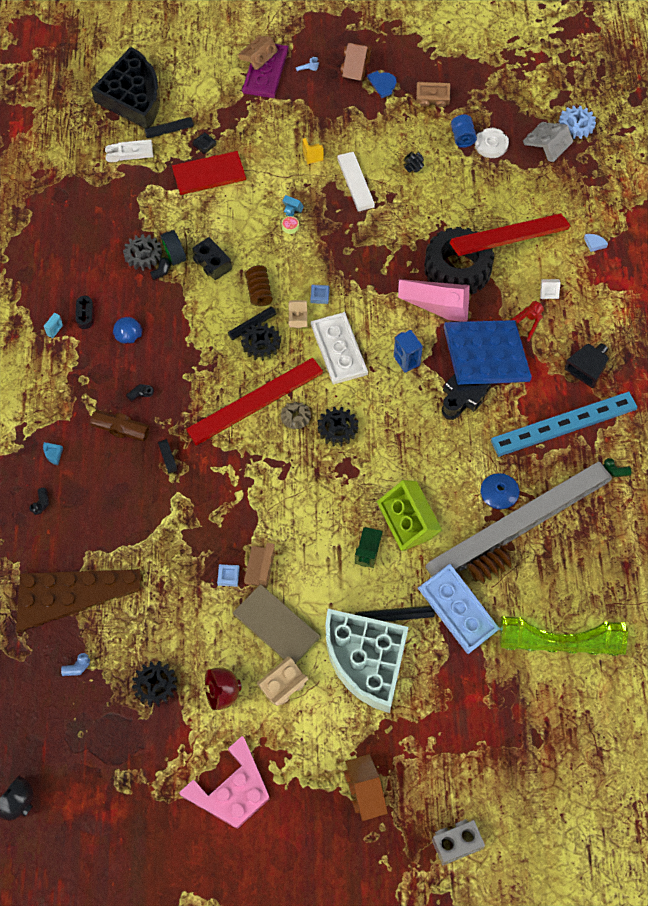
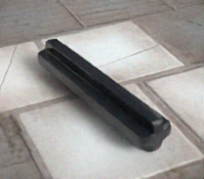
M191 117L145 128V135L147 138H152L190 128L194 125Z
M273 307L267 308L230 330L228 336L231 340H235L246 333V328L251 330L252 324L257 327L259 322L262 324L275 316V309Z

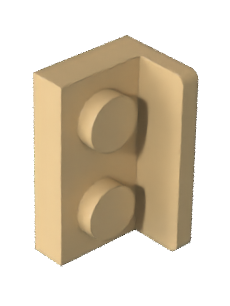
M288 656L259 680L257 685L268 700L278 706L287 702L292 693L301 690L309 679L306 675L302 674L292 658Z

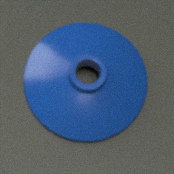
M492 474L481 485V497L492 508L507 509L518 500V484L512 477L506 474ZM497 487H503L504 490H499Z

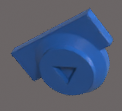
M378 71L367 75V78L381 98L392 94V90L396 87L394 75L386 72L379 73Z

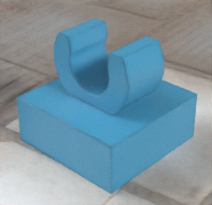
M287 195L284 196L283 203L286 206L284 212L287 216H294L295 211L302 212L304 206L301 201Z

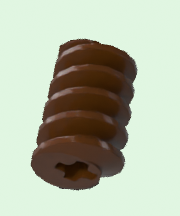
M263 265L253 266L245 273L250 302L259 307L267 306L273 301L267 268Z
M500 545V549L495 548L493 552H488L486 556H481L480 560L476 559L473 561V564H467V569L475 582L480 581L482 584H485L484 577L492 580L491 573L497 577L499 576L498 569L504 573L506 572L505 565L511 569L512 563L509 553L504 546Z

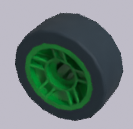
M171 230L161 234L164 249L172 265L174 266L186 261L185 252L176 232Z

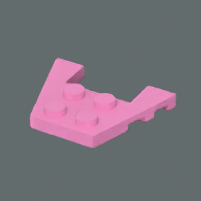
M243 736L228 748V751L242 766L215 791L207 796L193 779L179 792L180 796L184 799L191 801L196 806L205 809L237 829L270 799Z

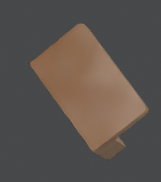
M267 543L266 548L252 546L244 579L245 584L253 586L261 584L265 588L268 587L275 555V544Z

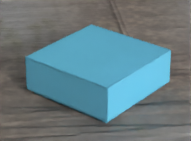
M54 313L44 325L47 336L54 338L62 328L63 323L60 315Z

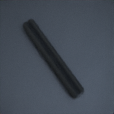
M430 605L355 612L354 615L385 622L432 618L435 616V611Z

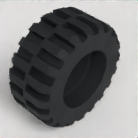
M451 227L447 228L445 232L440 231L437 233V237L434 236L430 240L426 248L424 271L427 280L437 283L470 285L469 293L471 295L475 294L477 289L482 290L490 280L494 263L493 248L461 255L469 258L474 265L463 269L454 268L444 261L449 256L458 255L449 242L452 238L477 233V231L473 232L471 228L467 227L466 229H461V227L452 229Z

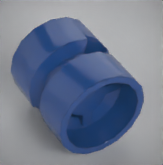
M465 114L456 116L451 121L455 143L458 147H469L477 140L472 118Z

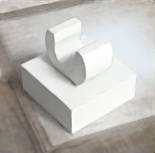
M541 279L540 298L559 299L560 280Z

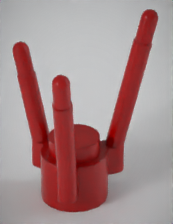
M533 301L511 319L517 323H520L525 317L530 320L535 319L526 339L527 342L530 341L539 321L543 318L541 313L544 311V308L538 301Z

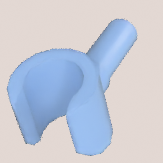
M312 57L310 63L296 67V70L310 69L315 71L319 66V63H317L318 59Z

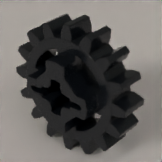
M259 322L257 327L252 324V329L246 328V334H242L241 345L243 352H247L248 357L253 355L254 360L261 357V360L264 361L266 356L271 359V354L276 355L277 349H280L281 337L279 336V331H275L274 326L269 328L268 323L261 326Z
M333 407V411L326 409V415L321 413L317 431L320 433L321 439L325 438L326 444L331 441L332 446L339 443L340 447H342L343 442L350 444V438L355 439V433H358V420H355V414L350 415L349 409L345 412L343 407L340 410Z
M150 661L149 667H146L144 664L142 665L143 671L136 670L138 678H132L136 684L132 686V689L137 691L134 695L137 699L141 698V704L148 701L149 707H152L153 703L160 707L161 701L168 704L167 698H174L172 691H177L178 688L175 683L178 682V679L173 677L175 672L173 669L169 671L170 667L168 664L162 667L161 661H158L157 665ZM162 673L168 677L169 682L162 679ZM142 687L148 689V695L142 691Z

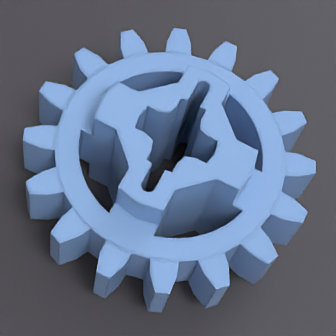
M573 106L572 109L567 107L566 111H562L559 124L568 125L573 139L576 136L582 139L583 135L588 137L589 133H593L596 117L592 116L593 112H587L588 108L583 110L582 106H579V108Z

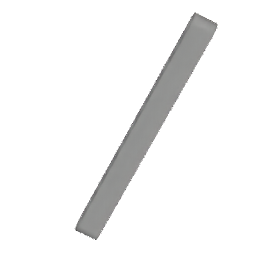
M597 462L434 558L425 567L432 577L448 564H451L458 573L467 568V564H473L474 560H480L481 556H486L488 552H493L495 548H500V545L504 546L601 488L612 479V476L601 462Z

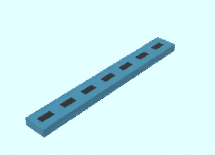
M626 392L491 438V443L498 457L635 411L637 405L630 392Z

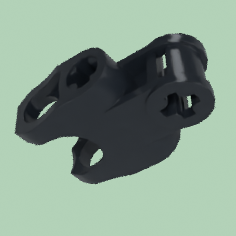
M454 374L443 388V392L448 395L443 400L442 415L448 420H454L459 417L466 407L473 412L476 411L483 403L492 383L480 384L478 386L470 384L458 385Z

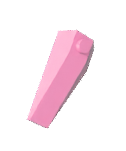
M399 279L398 298L447 320L468 321L470 285Z

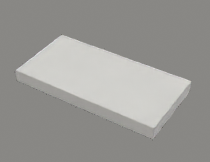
M345 312L311 321L313 333L333 385L368 375V370Z

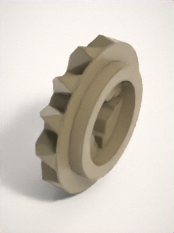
M294 401L290 404L287 403L282 408L281 420L288 428L300 429L309 423L311 412L309 407L305 406L303 402L297 403ZM299 410L300 416H296L294 419H292V413H295Z

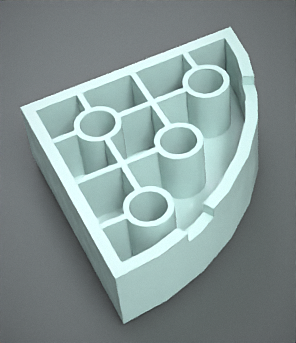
M328 609L325 623L326 647L330 662L338 678L359 700L373 708L390 713L408 627Z

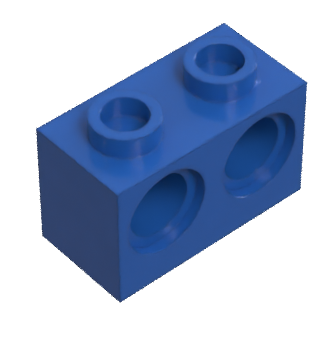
M412 330L401 332L395 337L393 357L404 373L421 365L423 346Z

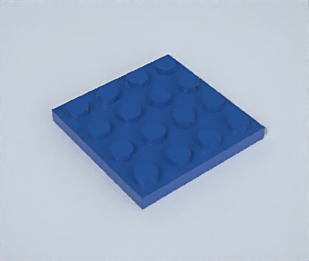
M515 320L444 323L443 328L458 385L530 382L532 377Z

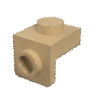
M306 300L289 301V327H307Z

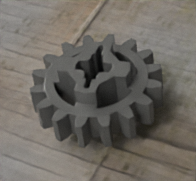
M144 234L141 235V238L135 236V240L129 239V244L124 245L125 261L128 262L130 267L134 265L135 270L141 267L142 271L145 267L151 269V265L156 266L157 261L161 259L160 242L157 243L156 238L151 239V235H148L147 238L144 237Z

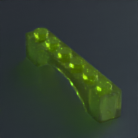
M501 616L499 641L500 647L507 650L566 651L572 654L586 652L591 655L604 653L618 656L619 654L626 655L629 632L625 623L603 622L585 632L555 634L534 627L522 617Z

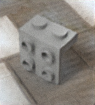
M542 122L527 135L523 143L528 146L543 147L547 160L554 162L573 143V139L568 125Z

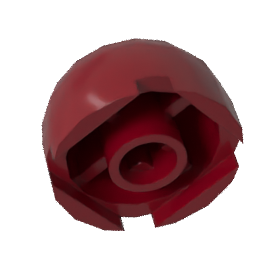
M223 667L206 671L205 686L209 685V692L206 693V697L211 709L216 711L232 706L242 689L241 681L236 678L231 670Z

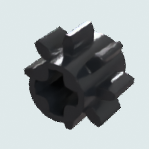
M413 151L410 152L403 160L405 162L403 164L404 168L409 173L411 171L417 173L424 166V157L419 152L416 154Z

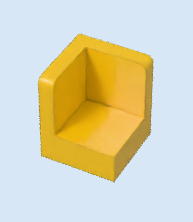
M306 138L302 139L303 153L307 164L323 161V146L319 145V143L308 145Z

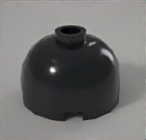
M20 775L0 797V818L4 820H15L21 814L25 817L33 807L30 804L34 797L32 786Z

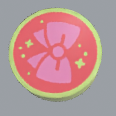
M288 216L282 220V230L285 233L293 234L298 231L299 221L297 218Z

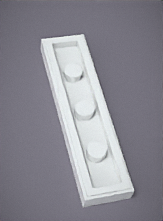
M354 152L338 155L337 160L358 212L374 208L375 203Z

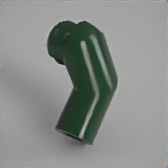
M612 458L605 459L603 466L613 477L631 476L630 466L618 467Z

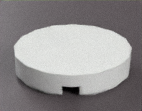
M487 128L483 132H479L475 142V148L478 153L488 158L502 156L507 151L509 145L507 135L505 136L503 131L496 128Z

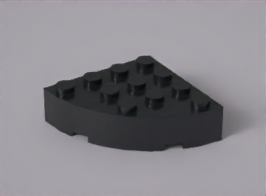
M131 46L91 88L94 103L143 128H149L152 125L159 111L160 92L155 70L151 63L146 60V57Z

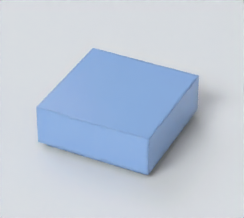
M219 564L218 586L238 587L239 565Z

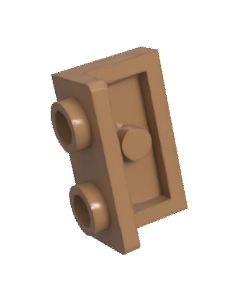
M417 82L416 104H420V106L436 104L438 107L449 105L450 83Z

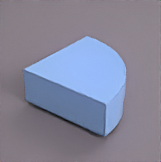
M585 234L584 236L590 252L604 249L608 246L606 240L601 236L595 234Z

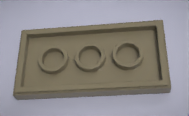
M261 584L233 612V615L283 660L289 656L295 664L320 639L319 634Z

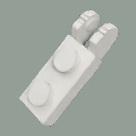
M152 140L107 145L105 147V152L107 153L106 161L117 162L119 160L153 157Z

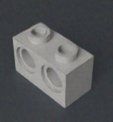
M466 819L456 823V828L448 831L447 828H443L435 832L436 836L433 837L432 842L442 866L480 851L485 847L474 820L468 822ZM470 832L473 836V841H464L462 833ZM443 840L451 841L453 849H443L441 842Z

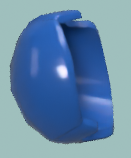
M129 316L123 317L114 324L113 335L117 341L123 344L134 343L138 337L142 336V327L136 319Z

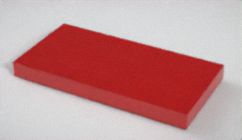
M238 151L172 165L180 195L246 180Z

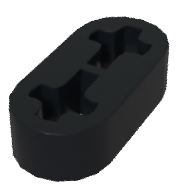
M81 296L76 301V322L79 328L89 329L93 325L94 306L90 297ZM84 303H87L86 309H83Z
M167 439L158 441L168 474L177 472L178 470Z

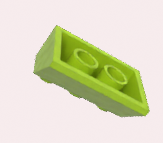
M402 480L376 501L401 551L425 543L442 531L417 481Z

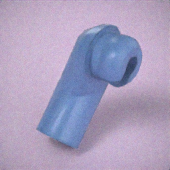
M81 653L78 655L74 665L62 666V676L81 675L90 664L88 655Z

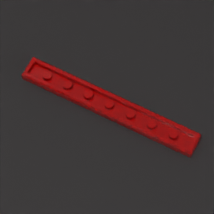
M562 213L452 238L449 243L458 256L565 231L571 225Z
M312 357L186 428V432L195 446L322 375L323 370Z

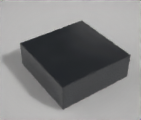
M205 132L192 141L193 146L203 154H206L216 146V141Z

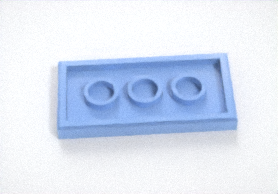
M448 564L418 587V590L467 654L500 629L451 564Z

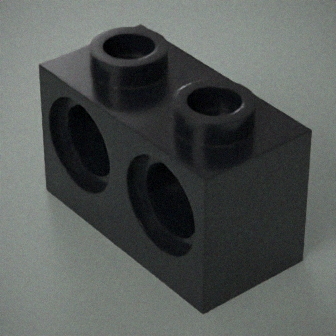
M210 237L192 248L194 262L197 265L200 264L206 275L211 276L214 280L232 270L231 259Z

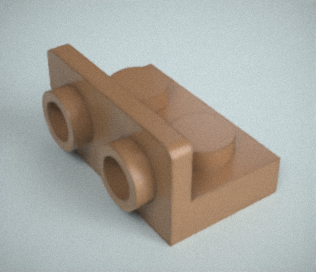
M258 36L238 56L240 60L251 62L253 68L258 70L277 53V48L272 37Z

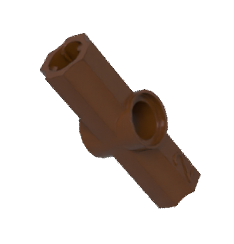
M96 410L91 416V426L109 431L115 437L124 438L126 436L143 442L148 438L150 426L131 420L125 414L117 413L113 415Z

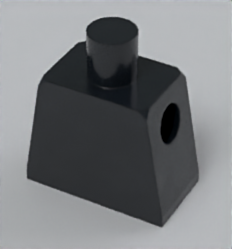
M600 343L595 348L591 344H586L568 358L564 370L593 389L609 360V357L606 355L608 351L607 346Z

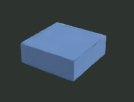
M311 285L310 303L328 304L329 286Z

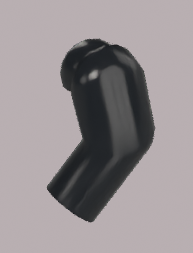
M166 257L160 259L158 269L150 272L153 280L169 273L170 259Z
M139 384L128 392L126 397L131 402L139 396L150 397L153 395L154 389L150 385Z
M43 487L37 490L39 500L29 507V510L35 515L41 514L49 505L47 488Z

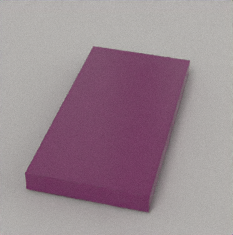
M275 44L277 53L258 70H255L252 63H250L242 88L243 94L275 98L289 46Z

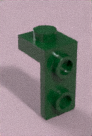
M363 528L359 547L356 548L354 564L374 568L382 537L381 530Z

